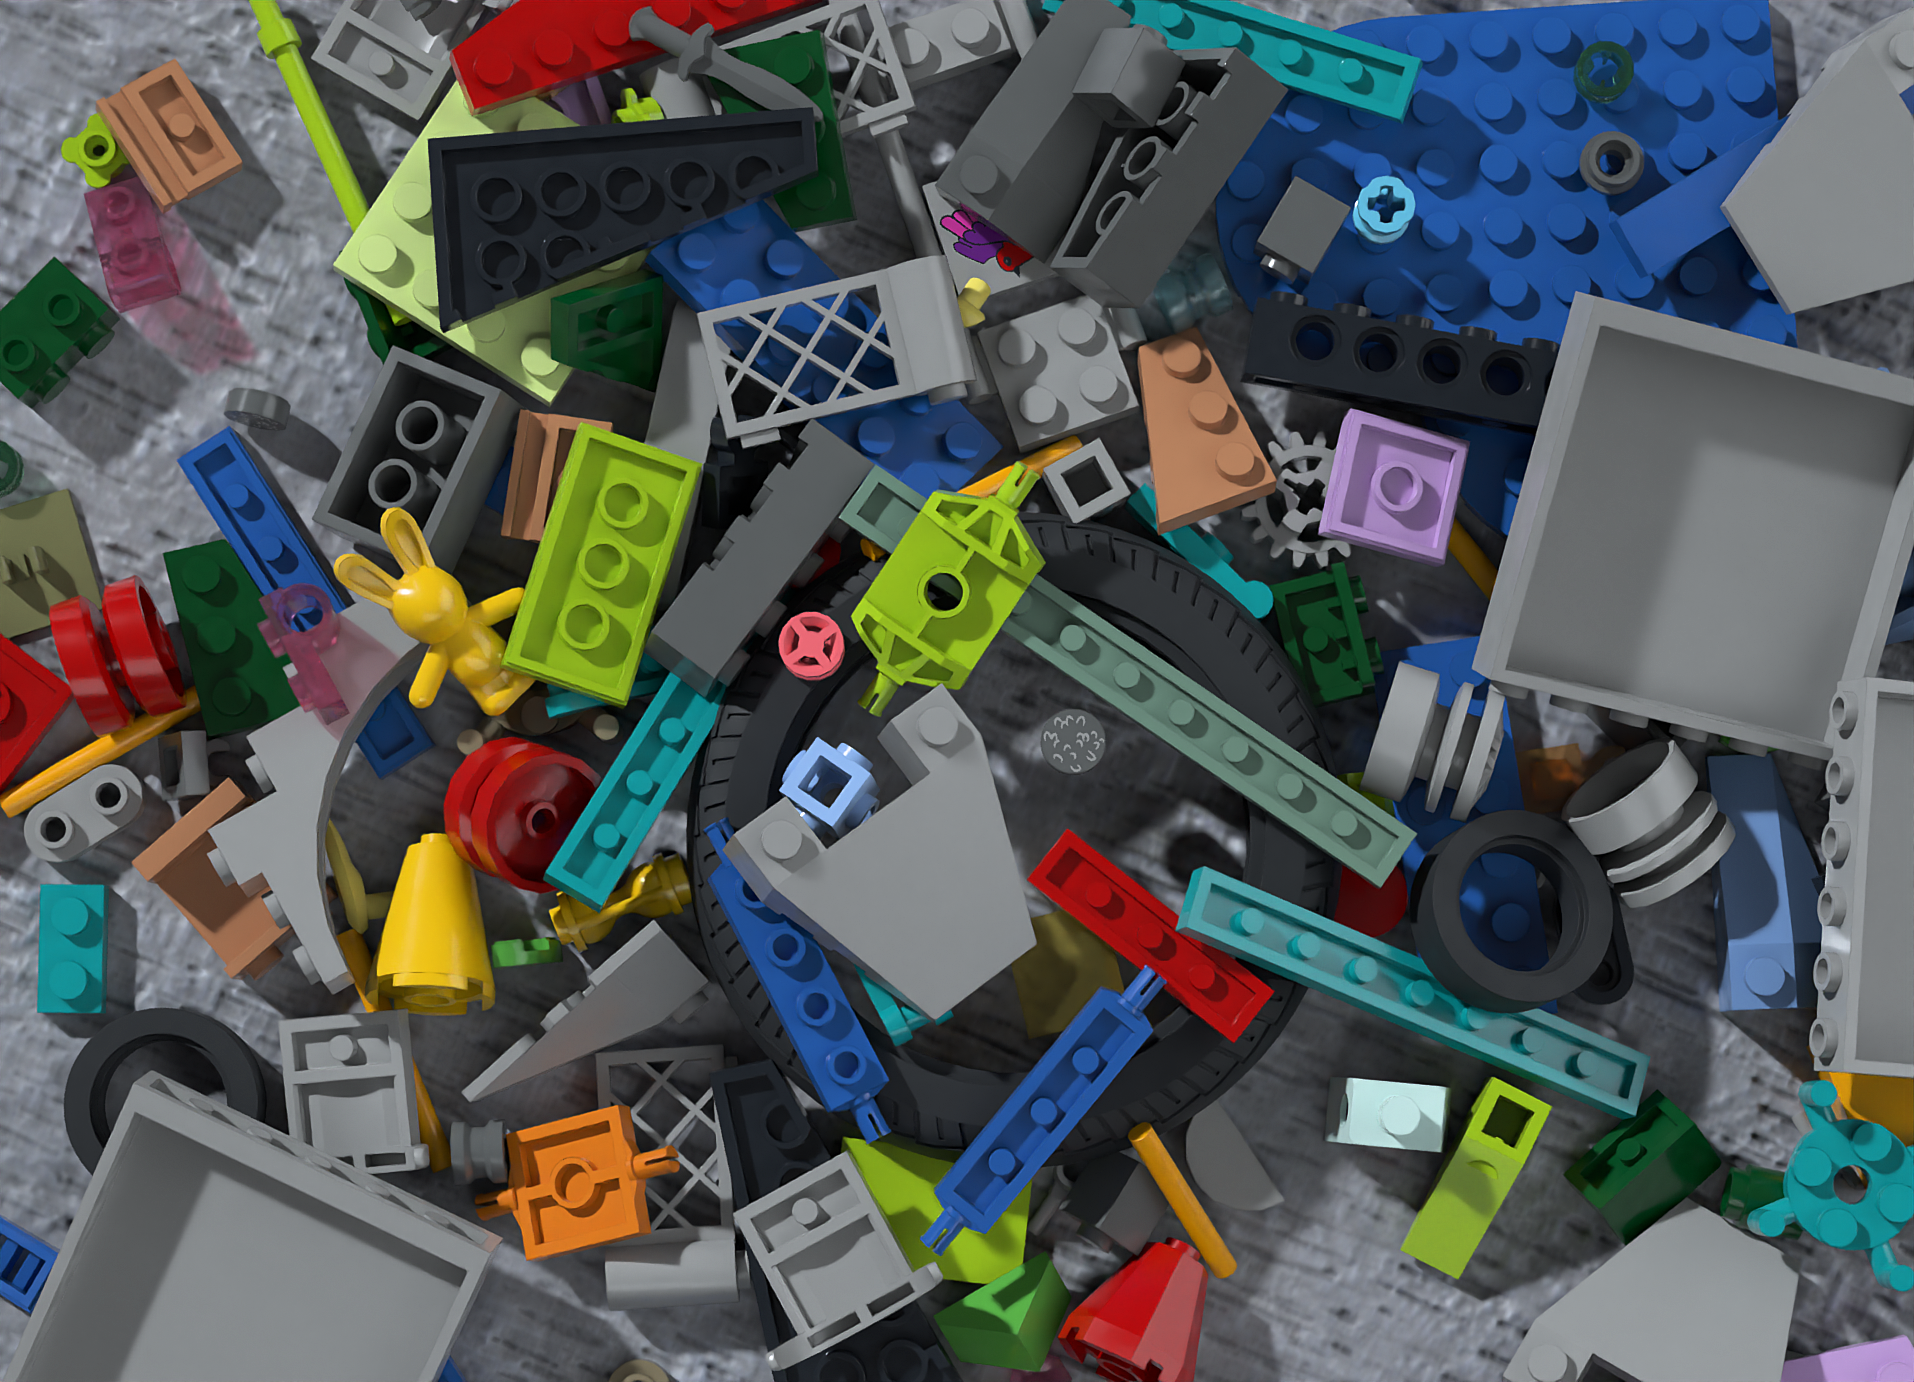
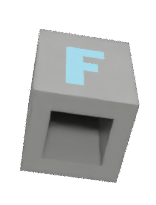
M1100 438L1043 469L1042 481L1062 516H1068L1073 523L1085 520L1096 522L1126 505L1131 495Z

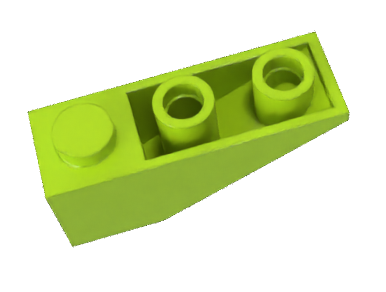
M1485 1077L1400 1250L1459 1279L1521 1171L1552 1106L1495 1077Z

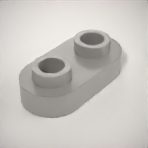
M109 764L93 769L40 802L30 811L24 824V837L27 846L37 857L52 863H68L78 859L131 826L141 817L147 803L145 785L135 772L119 765ZM115 784L121 793L120 801L112 808H105L101 803L100 794L106 786ZM60 818L66 826L65 835L61 840L51 842L46 836V826L51 820Z

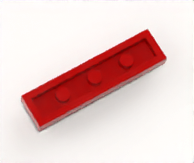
M1068 828L1027 878V882L1137 969L1142 971L1145 964L1153 968L1156 974L1159 973L1167 980V984H1164L1162 987L1166 992L1232 1044L1235 1043L1275 992L1224 951L1176 932L1179 916Z

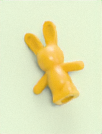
M399 507L387 509L381 517V535L404 571L403 577L396 580L367 558L352 553L343 554L335 561L334 574L337 580L356 594L387 608L395 624L405 634L430 645L409 691V700L414 707L423 709L433 703L447 670H449L463 684L485 714L490 716L501 715L536 680L500 668L508 643L491 627V625L517 615L525 589L519 587L512 588L468 607L467 598L461 584L453 576L435 565L415 519Z

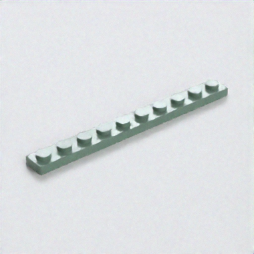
M875 464L838 518L840 522L891 556L928 499ZM938 573L931 578L929 582L960 603L963 597V589L955 576L949 573ZM1036 574L1000 628V631L1378 889L1381 888L1417 835L1412 829L1038 574Z

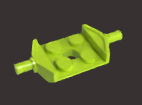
M1016 461L1014 468L998 490L997 495L990 494L988 498L944 490L933 491L852 613L851 618L860 637L879 662L875 667L879 672H877L862 697L857 701L861 707L866 709L870 706L876 695L879 694V697L869 710L871 714L881 717L883 710L899 686L905 685L907 681L935 688L942 683L946 689H961L969 679L967 677L1036 574L1045 565L1046 562L1017 516L1020 512L1017 508L1021 505L1037 479L1039 480L1040 475L1034 470H1029L1020 485H1018L1019 480L1028 468L1025 464ZM949 573L959 580L963 589V597L956 608L943 610L936 607L930 601L927 589L929 581L934 575Z

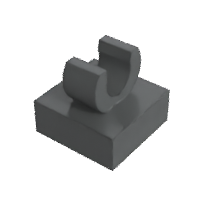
M205 730L179 731L158 738L163 802L185 801L208 795L210 790H215L228 777L232 778V775H213L208 770L207 759L210 754L230 750L229 742L222 739L206 741Z

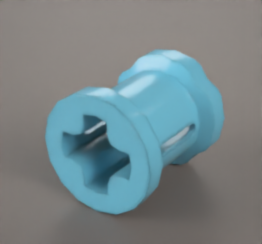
M1382 176L1373 179L1367 187L1362 189L1354 205L1352 218L1355 229L1369 243L1382 245L1394 242L1402 236L1413 217L1415 210L1414 194L1399 178ZM1378 198L1387 199L1388 208L1397 211L1394 212L1390 223L1380 222L1379 212L1370 210L1373 209Z

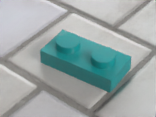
M40 884L37 1013L106 1014L109 886Z

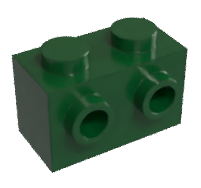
M55 256L0 310V382L18 400L31 409L39 401L42 404H47L56 398L70 381L67 373L84 356L87 359H91L103 351L115 335L111 328L120 320Z

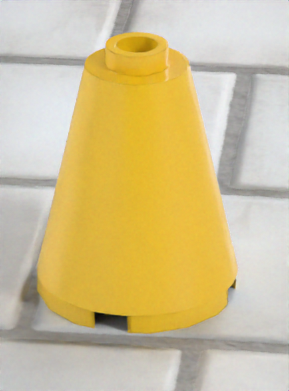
M424 834L420 837V843L410 845L406 849L366 982L365 998L370 1004L378 1006L379 995L394 999V1009L408 1008V1014L430 1016L467 1014V1002L482 1000V1011L490 1009L495 1004L496 990L474 868L455 853L447 834Z

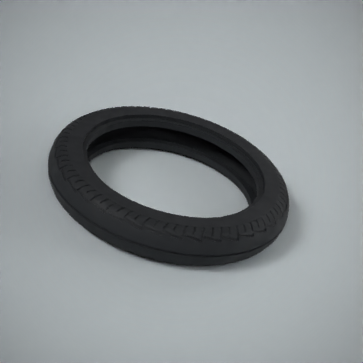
M1019 512L1017 516L1046 562L1041 571L1037 573L1039 576L1337 778L1335 764L1323 725L1297 671L1268 630L1229 591L1180 556L1129 532L1089 520L1073 523L1068 516ZM862 550L847 557L808 584L785 605L788 609L766 638L758 635L750 645L746 653L751 655V657L730 686H726L715 723L697 754L687 810L686 858L690 893L699 933L716 978L731 1007L758 1046L796 1086L824 1108V1104L707 881L722 862L704 829L715 822L717 824L723 818L729 817V822L736 833L784 798L779 791L784 784L782 782L783 775L791 761L802 751L805 741L822 711L840 688L859 669L874 658V655L860 637L851 615L890 558V555L886 553L874 562L868 556H865ZM929 582L928 596L936 607L943 610H951L960 604ZM803 612H818L829 616L838 625L845 642V656L841 666L832 676L821 681H806L797 678L786 668L779 653V637L783 627L791 618ZM1242 796L1246 825V859L1243 883L1334 921L1341 884L1342 864ZM1228 954L1275 991L1235 1043L1232 1044L1180 1003L1166 1018L1152 1027L1153 1032L1041 1167L1061 1166L1088 1161L1131 1148L1133 1145L1128 1139V1134L1135 1126L1144 1122L1150 1123L1157 1136L1205 1109L1226 1093L1262 1058L1294 1015L1309 987ZM851 1006L889 1079L879 1093L873 1096L886 1124L892 1131L878 1139L907 1151L955 1163L1029 1074L998 1073L969 1069L936 1060L903 1044L895 1047L890 1036L881 1032ZM850 1109L842 1112H831L860 1130Z

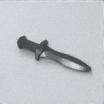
M652 6L637 10L631 17L629 35L632 42L648 41L680 58L678 76L683 82L688 81L690 73L708 75L729 84L747 98L769 110L813 107L815 122H820L823 119V113L820 108L784 79L762 68L740 61L722 50L710 37L715 32L711 24H704L690 35L659 19L654 13Z

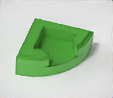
M556 937L524 941L522 939L498 941L491 945L493 968L499 970L563 962L562 945Z

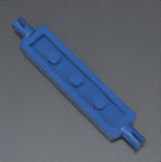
M729 817L723 818L717 824L715 822L704 829L722 862L707 881L827 1112H842L850 1109L866 1139V1144H869L892 1132L873 1099V1096L879 1093L889 1079L818 942L813 939L814 935L783 913L779 915L763 904L722 849L733 834H735L729 822Z
M1145 964L1143 970L1123 994L1101 986L934 1188V1193L945 1210L927 1232L920 1237V1240L928 1248L934 1243L932 1246L934 1253L942 1256L943 1252L965 1226L968 1229L984 1234L989 1231L1150 1036L1153 1028L1143 1010L1164 984H1167V980L1157 973L1141 992L1156 974L1153 968Z

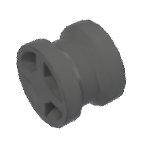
M505 1119L490 1120L485 1127L475 1128L467 1122L452 1123L450 1148L455 1186L470 1185L476 1178H489L494 1184L508 1183L510 1158L506 1140L508 1132Z

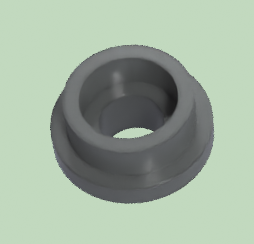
M1617 131L1603 132L1590 139L1583 148L1579 160L1580 173L1585 183L1594 191L1609 196L1620 195L1629 191L1639 181L1644 169V156L1640 146L1630 136ZM1608 154L1616 156L1622 164L1621 172L1616 175L1605 173L1600 167V158Z

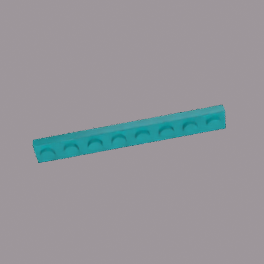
M1206 866L1193 870L1176 926V932L1622 1120L1636 1116L1651 1056L1538 1008L1519 1013H1496L1476 1008L1445 989L1429 971L1423 959Z

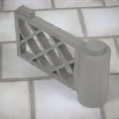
M840 0L719 46L724 50L812 31L811 29L829 23L824 32L826 51L831 48L859 61L845 93L842 94L834 90L835 100L840 102L837 111L842 138L870 128L872 136L876 138L910 125L906 113L918 109L879 0ZM868 9L874 31L864 53L833 40L843 17ZM879 44L887 64L873 58ZM674 58L655 65L639 76L645 97L649 96L656 100L664 119L728 114L707 75L690 73L689 79L686 82L679 78L678 64L680 58ZM870 66L892 77L899 99L873 108L855 100L854 97ZM849 107L862 112L844 119Z
M946 255L918 258L871 273L697 313L726 438L731 440L740 437L742 449L780 441L778 428L807 422L812 418L814 420L913 396L928 395L930 405L962 399L968 396L965 385L977 381ZM875 287L881 314L868 334L836 315L848 293ZM837 296L829 310L815 302ZM802 304L824 318L806 348L773 329L785 308ZM775 311L767 325L753 317V315ZM740 319L761 332L743 364L719 349L713 325ZM830 322L863 342L845 372L812 353ZM882 324H884L889 347L874 338ZM768 337L800 356L782 387L749 368ZM870 346L893 361L898 385L873 391L850 376ZM806 361L839 380L827 402L809 405L788 392ZM723 363L738 371L729 386ZM744 375L777 395L764 417L737 423L731 396ZM845 385L860 393L837 399ZM783 399L798 408L774 414Z
M724 1044L595 1053L598 1110L611 1107L613 1104L626 1106L612 1094L611 1067L638 1065L656 1082L631 1109L632 1122L659 1144L657 1149L672 1145L696 1117L716 1133L717 1149L699 1170L677 1151L679 1157L675 1159L689 1170L693 1177L669 1204L646 1185L645 1194L664 1209L650 1224L652 1234L606 1245L605 1273L609 1310L624 1311L740 1302V1289H752V1275L746 1250H737L735 1218L733 1216V1186L715 1101V1123L702 1112L714 1098L712 1087L694 1105L668 1082L687 1061L711 1060L713 1071L737 1066L738 1057H725ZM672 1063L662 1075L648 1065ZM662 1088L667 1090L689 1110L688 1114L665 1140L638 1117L641 1111ZM717 1162L719 1187L705 1176ZM700 1181L720 1198L721 1225L694 1227L675 1211ZM669 1216L673 1217L683 1226V1228L659 1229Z

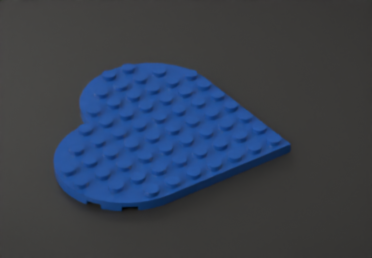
M1642 0L1388 17L1343 26L1332 32L1422 60L1423 65L1403 124L1288 89L1215 197V225L1224 267L1234 291L1238 297H1241L1252 315L1258 297L1270 299L1271 292L1283 291L1307 297L1309 299L1307 306L1333 311L1334 303H1349L1371 309L1370 318L1396 322L1397 315H1415L1433 320L1435 322L1434 330L1459 334L1461 326H1473L1495 331L1498 333L1496 341L1522 346L1523 338H1539L1561 345L1575 291L1798 349L1795 313L1786 315L1731 226L1642 279L1639 278L1609 226L1610 222L1779 121L1769 0ZM1607 131L1622 132L1633 138L1640 146L1644 156V169L1639 181L1629 191L1615 196L1603 195L1591 189L1583 180L1579 168L1580 155L1588 141L1594 136ZM1608 154L1600 158V167L1605 173L1616 175L1621 172L1622 164L1616 156ZM1295 176L1351 207L1346 221L1308 285L1297 278L1293 284L1276 279L1260 267L1262 258L1253 254L1257 240ZM1391 176L1399 178L1413 192L1415 199L1414 214L1408 223L1407 229L1394 242L1382 245L1369 243L1359 235L1354 227L1352 218L1354 205L1362 189L1367 187L1373 179ZM1378 198L1373 209H1370L1379 212L1380 222L1390 223L1394 212H1397L1388 208L1387 199ZM1305 331L1296 337L1297 349L1305 358L1321 360L1330 354V344L1327 338L1320 332ZM1370 342L1360 347V360L1369 370L1383 372L1392 367L1393 357L1385 345L1378 342ZM1431 354L1423 359L1424 373L1431 381L1445 384L1455 379V366L1447 356ZM1496 365L1487 369L1486 380L1489 387L1495 393L1512 395L1517 392L1518 379L1510 368ZM1420 416L1424 429L1470 441L1459 495L1465 501L1464 505L1483 524L1502 538H1508L1535 437Z

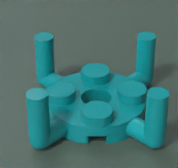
M1814 1080L1803 1083L1799 1088L1798 1095L1812 1130L1799 1140L1791 1155L1783 1180L1784 1198L1753 1210L1747 1219L1749 1229L1757 1235L1776 1237L1783 1232L1786 1225L1796 1222L1804 1232L1825 1245L1843 1250H1864L1876 1280L1882 1287L1902 1292L1910 1290L1914 1286V1271L1909 1266L1898 1264L1888 1240L1899 1233L1914 1215V1144L1905 1147L1892 1132L1880 1124L1859 1119L1837 1120L1831 1107L1837 1098L1836 1087L1826 1080ZM1848 1165L1858 1167L1867 1179L1865 1195L1859 1201L1851 1204L1841 1201L1833 1188L1835 1175L1841 1168Z

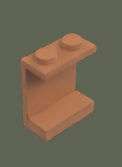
M228 777L131 863L147 882L155 883L161 888L227 965L224 971L231 979L243 980L249 974L256 981L282 960L284 954L278 948L296 932L291 924L280 930L261 897V895L272 890L270 886L248 898L237 882L228 887L224 885L207 853L218 848L208 830L257 803L239 781ZM326 882V892L330 904L338 895Z

